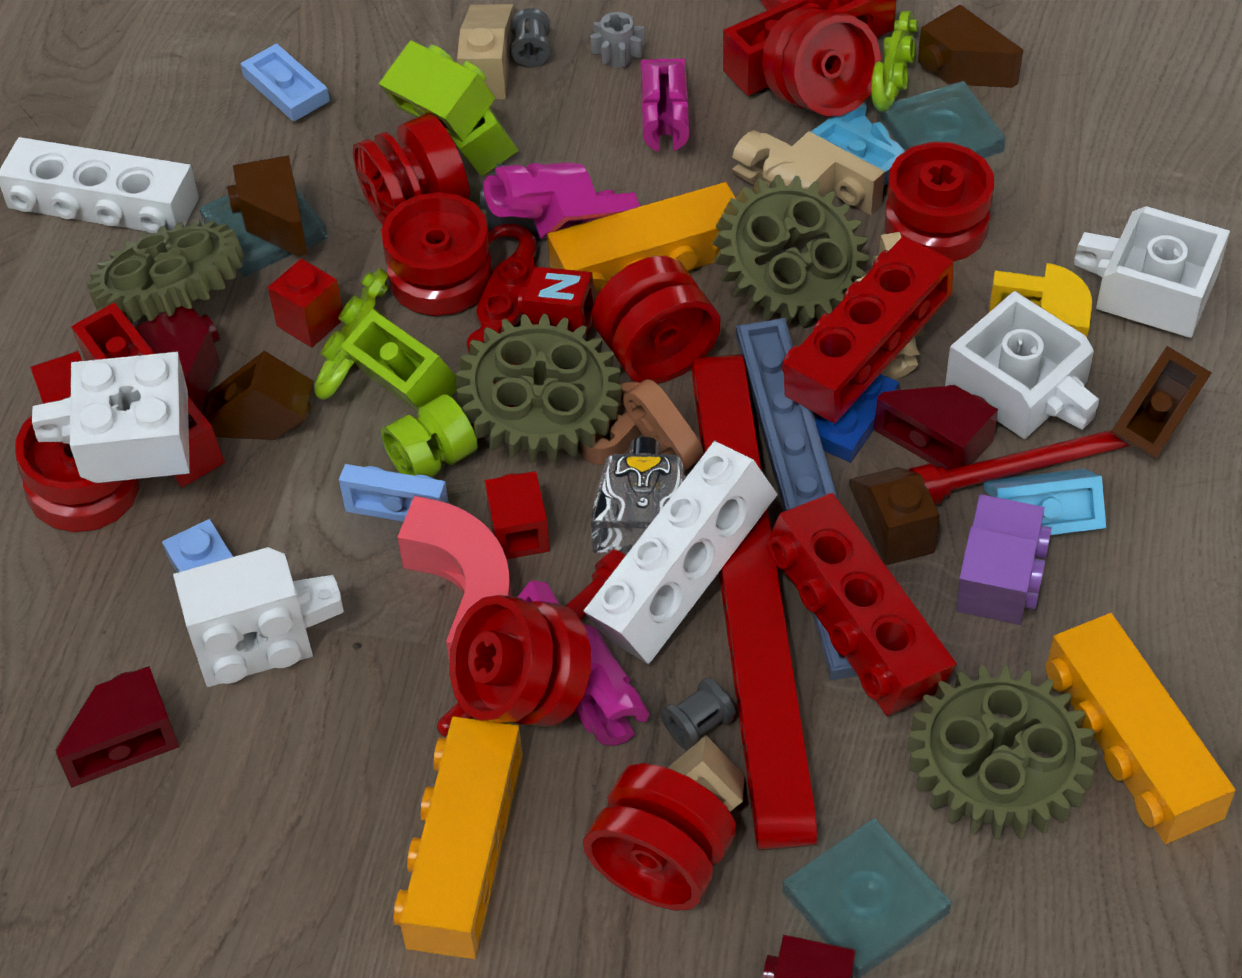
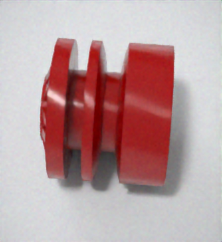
M431 113L397 126V141L385 131L375 135L374 142L368 138L353 145L352 155L361 189L382 226L386 216L398 204L420 194L443 192L460 195L469 200L468 178L456 145L443 124Z

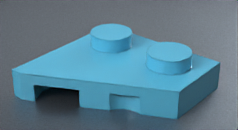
M864 102L857 109L842 116H832L811 131L815 135L885 171L884 186L888 184L889 169L896 157L905 152L898 142L893 141L889 137V132L881 122L872 124L865 116L867 106Z

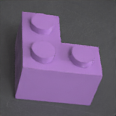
M982 494L979 495L973 527H970L959 579L956 612L1021 625L1024 608L1036 609L1045 561L1034 558L1046 559L1052 527L1041 525L1045 507Z

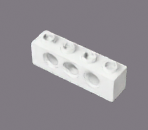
M18 137L0 168V188L7 207L10 209L147 231L149 233H157L158 229L162 226L166 230H171L178 222H183L185 227L199 199L190 164Z
M716 441L708 448L584 609L585 614L611 643L648 665L778 495L755 461Z

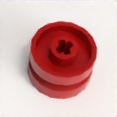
M800 7L786 13L771 28L763 47L762 69L766 84L777 98L790 105L808 109L823 116H842L857 109L871 95L873 69L876 62H881V54L878 40L865 22L852 15L833 12L820 7Z
M928 142L909 148L896 157L889 169L885 233L900 232L901 237L905 236L953 261L969 257L981 248L988 235L990 207L994 193V172L987 161L972 149L951 142Z
M443 192L420 194L398 204L386 216L381 229L390 290L401 305L416 313L433 316L455 314L475 305L481 299L492 275L488 229L484 213L474 202L460 195Z
M668 256L647 257L626 266L606 283L598 293L592 308L593 326L613 351L614 356L629 377L639 383L647 379L654 381L656 384L665 383L682 376L692 369V358H701L708 354L720 333L721 316L702 290L699 289L682 263Z
M32 416L22 424L15 439L16 461L19 473L23 479L26 501L38 519L55 529L70 532L98 530L117 521L133 506L140 489L139 479L95 483L82 478L79 475L70 444L63 442H38L32 425Z
M504 595L483 597L468 608L456 627L450 648L449 676L454 696L464 712L479 721L515 722L519 725L538 727L557 725L573 714L584 697L591 674V646L586 628L573 610L557 603L544 601L528 602L522 598Z
M647 763L629 765L620 774L607 797L608 807L604 808L595 817L583 838L584 853L596 870L609 882L629 895L656 907L674 911L691 910L700 903L713 879V866L724 858L736 835V822L727 806L710 790L690 777L658 765Z

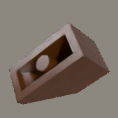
M962 5L956 6L921 27L918 62L926 70L934 73L947 84L1012 88L1019 83L1023 49Z
M289 155L233 165L236 184L227 186L232 214L242 213L246 232L297 256L308 255Z
M1166 346L1110 433L1156 460L1212 372Z
M264 350L206 394L202 414L211 424L216 437L276 440L291 428L300 427L307 419L311 410V403L308 401L313 380Z
M896 467L849 480V487L885 565L935 553L940 514L921 474Z

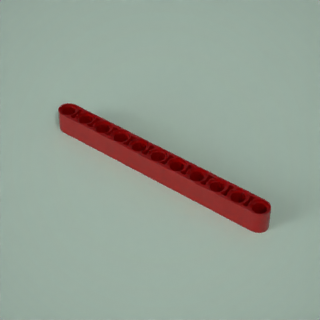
M743 355L692 358L693 391L703 455L712 443L716 441L753 459L761 470ZM766 509L719 571L757 850L817 844L814 800L777 566L772 560L769 548L766 545L771 534L768 509Z

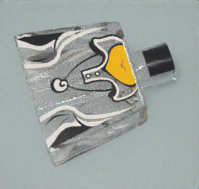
M645 436L635 438L630 443L629 454H612L606 458L591 514L593 553H608L612 549L628 553L685 480L682 459L677 455L660 454L661 446L656 439Z

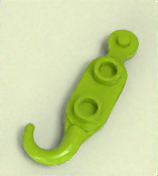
M901 11L899 20H895L892 36L885 37L884 63L880 61L875 63L871 92L872 102L877 111H888L900 90L907 89V63H914L916 44L914 33H918L919 30L918 19H914L912 11Z
M378 268L373 274L370 272L365 274L361 280V284L364 285L361 297L359 298L354 295L347 302L338 318L344 323L341 331L336 330L322 348L320 355L326 358V361L314 384V394L317 398L322 400L329 399L339 388L349 368L354 364V361L340 346L372 309L379 313L374 308L375 298L377 295L382 297L389 286L385 283L388 273L383 269Z

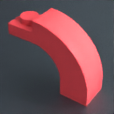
M414 496L397 537L403 568L446 578L464 593L446 640L450 663V648L456 627L468 608L483 597L494 595L512 597L508 563L503 548L495 535L475 516L446 502Z

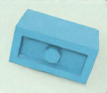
M1087 469L1003 478L984 482V492L993 497L1045 507L1041 525L1052 527L1051 535L1106 528L1102 476Z

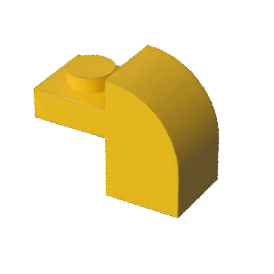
M1046 263L1044 277L995 270L989 312L1013 291H1016L1088 337L1092 296L1088 286L1078 275L1064 267L1051 263Z

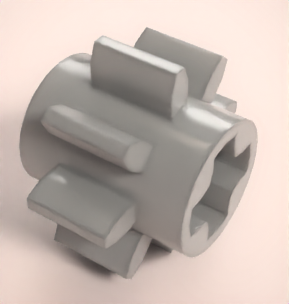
M611 12L603 16L600 22L593 23L594 34L590 35L591 54L601 53L602 64L614 68H622L630 65L634 58L642 57V45L645 44L644 26L634 27L633 16L623 12Z

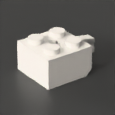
M1145 206L1132 211L1120 238L1084 232L1076 249L1074 265L1102 277L1096 309L1192 338L1219 274L1230 231Z
M1013 291L950 346L945 386L956 385L972 395L985 399L990 405L998 409L997 421L1023 439H1026L1050 416H1057L1083 430L1095 419L1096 409L1099 405V398L1084 387L1088 382L1094 353L1087 337L1016 291Z
M178 352L71 362V397L60 401L35 405L32 408V425L38 442H63L70 444L79 475L82 478L95 483L190 473L188 390Z
M269 547L173 574L186 627L207 687L221 683H235L245 676L272 668H286L300 660L313 657L306 628L344 612L340 591L334 575L293 581L285 554Z

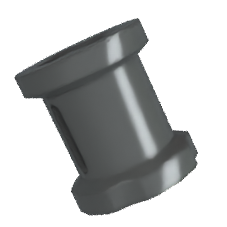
M525 8L518 11L511 20V30L516 37L515 42L511 46L512 58L516 63L528 68L541 66L551 55L550 43L546 39L550 31V19L546 13L539 9ZM526 21H529V31L525 28ZM533 46L536 47L535 55H533Z
M705 678L699 682L697 691L677 706L668 704L661 710V718L667 731L685 750H689L699 741L702 735L719 723L729 724L736 715L734 705L727 693L711 678Z

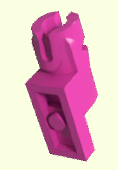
M685 58L641 60L643 140L647 146L659 152V136L671 135L673 138V151H676L684 146L689 138Z
M530 163L526 168L520 164L500 166L495 168L497 175L487 176L483 183L487 205L494 215L498 217L512 216L534 219L540 239L547 238V233L640 207L635 192L615 194L613 190H604L596 193L584 165L577 163Z
M530 580L517 597L528 602L544 601L559 604L546 582ZM584 624L591 646V674L584 697L575 711L586 730L593 733L598 742L603 745H619L636 735L625 716L633 715L637 721L646 722L650 713L637 690L629 684L631 679L615 660L599 630L591 625Z

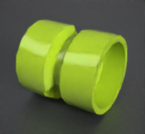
M442 394L419 407L417 418L411 415H404L381 429L385 450L391 462L401 474L433 477L440 473L442 462L454 465L475 453L478 448L474 430L467 416L457 402L447 394Z

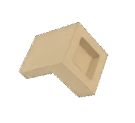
M707 735L668 767L690 777L710 790L727 806L730 812L743 802L744 774Z

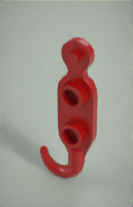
M515 223L502 224L488 231L489 245L500 237H512L519 242L516 251L497 265L492 272L477 306V319L481 327L471 333L467 339L469 354L472 339L484 343L485 328L488 327L500 334L503 319H507L514 327L520 321L522 315L518 312V296L521 287L528 285L535 268L534 256L537 245L533 233L524 226Z

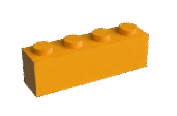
M723 182L547 233L550 268L592 272L597 298L598 293L611 277L629 264L647 257L668 256L679 260L687 271L712 264L721 250L712 245L714 238L720 231L716 228V224L731 198H736L727 182Z
M1112 612L1053 635L1048 660L1045 664L1048 679L1053 681L1052 686L1056 691H1063L1064 694L1070 693L1072 695L1070 703L1074 707V711L1083 710L1085 713L1082 728L1094 730V739L1104 752V760L1109 772L1117 781H1123L1134 797L1135 807L1142 822L1149 828L1154 827L1166 845L1224 820L1236 789Z
M452 717L447 738L439 737L437 740L433 762L434 771H438L435 786H427L425 788L421 802V820L425 821L421 838L413 837L408 852L407 870L412 873L408 890H399L394 906V925L401 927L407 950L476 960L523 757L519 725Z

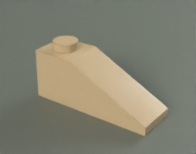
M513 4L470 5L460 28L457 63L462 65L464 61H468L474 64L486 75L487 79L484 83L495 98L506 99L512 37L511 20L514 15Z

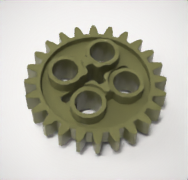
M776 175L769 186L760 178L752 189L744 186L736 199L731 198L716 224V228L720 231L714 238L712 245L721 250L715 257L714 263L728 266L720 278L721 281H735L737 283V287L731 296L737 298L746 294L750 298L746 308L747 311H752L758 305L764 307L765 321H769L773 314L777 312L781 314V318H785L787 326L797 315L801 325L807 327L814 316L819 320L823 314H830L843 300L849 286L858 278L864 277L867 274L862 269L870 260V256L860 251L866 245L868 239L863 236H854V232L860 226L861 221L846 220L844 216L848 212L850 205L844 204L836 208L832 204L836 194L833 190L824 197L818 195L819 186L817 181H814L806 190L802 188L800 177L796 175L789 186H785L780 175ZM794 218L803 221L807 225V227L797 223V221ZM753 233L760 234L767 242L760 241ZM820 236L826 237V238L818 239V240L814 239V238H817V237H820ZM816 259L825 262L829 269L821 266ZM767 260L770 261L769 263L763 265L756 264L760 262H765ZM775 274L783 276L789 284L779 281Z
M196 220L188 227H184L183 222H178L171 230H166L162 226L158 229L157 233L141 234V239L136 243L125 242L124 246L126 249L123 251H111L109 253L111 260L97 263L99 270L90 273L92 280L87 282V286L97 311L115 302L131 323L136 322L143 315H147L148 320L153 321L160 312L165 311L168 316H172L177 307L183 306L190 309L193 307L192 302L197 298L202 300L210 299L208 293L210 290L224 289L225 284L223 280L237 277L235 270L243 267L241 259L245 258L235 230L229 229L226 223L217 226L216 221L211 220L202 226L201 221Z
M526 314L522 315L521 326L514 327L507 319H503L500 334L488 327L485 328L484 343L472 339L470 342V355H461L460 371L456 372L457 404L463 407V412L469 422L474 423L476 439L490 434V449L492 451L505 443L509 445V458L513 459L521 449L527 450L530 463L536 461L539 451H546L551 462H556L558 449L562 448L570 456L575 457L577 456L578 441L587 447H594L596 433L607 435L609 420H616L622 385L619 384L621 370L618 367H613L614 353L612 351L601 352V337L586 341L587 327L584 325L577 328L574 332L568 331V318H563L556 327L550 326L547 314L542 315L539 325H532ZM505 405H515L517 407H508ZM556 409H565V410H568V411H563V412H562V411H558V410H556Z
M984 665L979 667L978 678L974 681L962 670L958 671L955 688L941 680L938 682L936 697L926 694L923 697L921 712H914L911 726L912 732H909L907 750L912 752L910 753L909 771L919 772L916 784L917 790L928 791L933 789L930 800V807L932 809L939 808L945 804L951 806L948 818L949 823H955L964 815L971 818L970 833L975 834L983 823L991 824L994 838L1000 839L1004 826L1012 825L1018 838L1023 839L1027 823L1032 822L1042 833L1048 831L1050 815L1064 823L1067 821L1070 805L1075 807L1082 805L1085 789H1090L1095 772L1092 769H1094L1097 758V750L1091 748L1095 732L1093 729L1082 728L1085 718L1084 711L1075 710L1068 712L1072 698L1070 693L1054 698L1050 695L1053 685L1051 679L1036 687L1031 684V670H1026L1021 678L1016 680L1011 678L1008 665H1003L999 678H991L989 671ZM1002 713L1010 716L1011 718L1004 719L997 717L994 714ZM961 743L967 745L970 749H958L951 744ZM1033 752H1045L1051 755L1052 757H1040L1034 754ZM975 772H977V773H976L975 775H973L972 777L967 778V776H969V775L974 774ZM1001 782L1008 785L1010 789L995 788L989 783Z

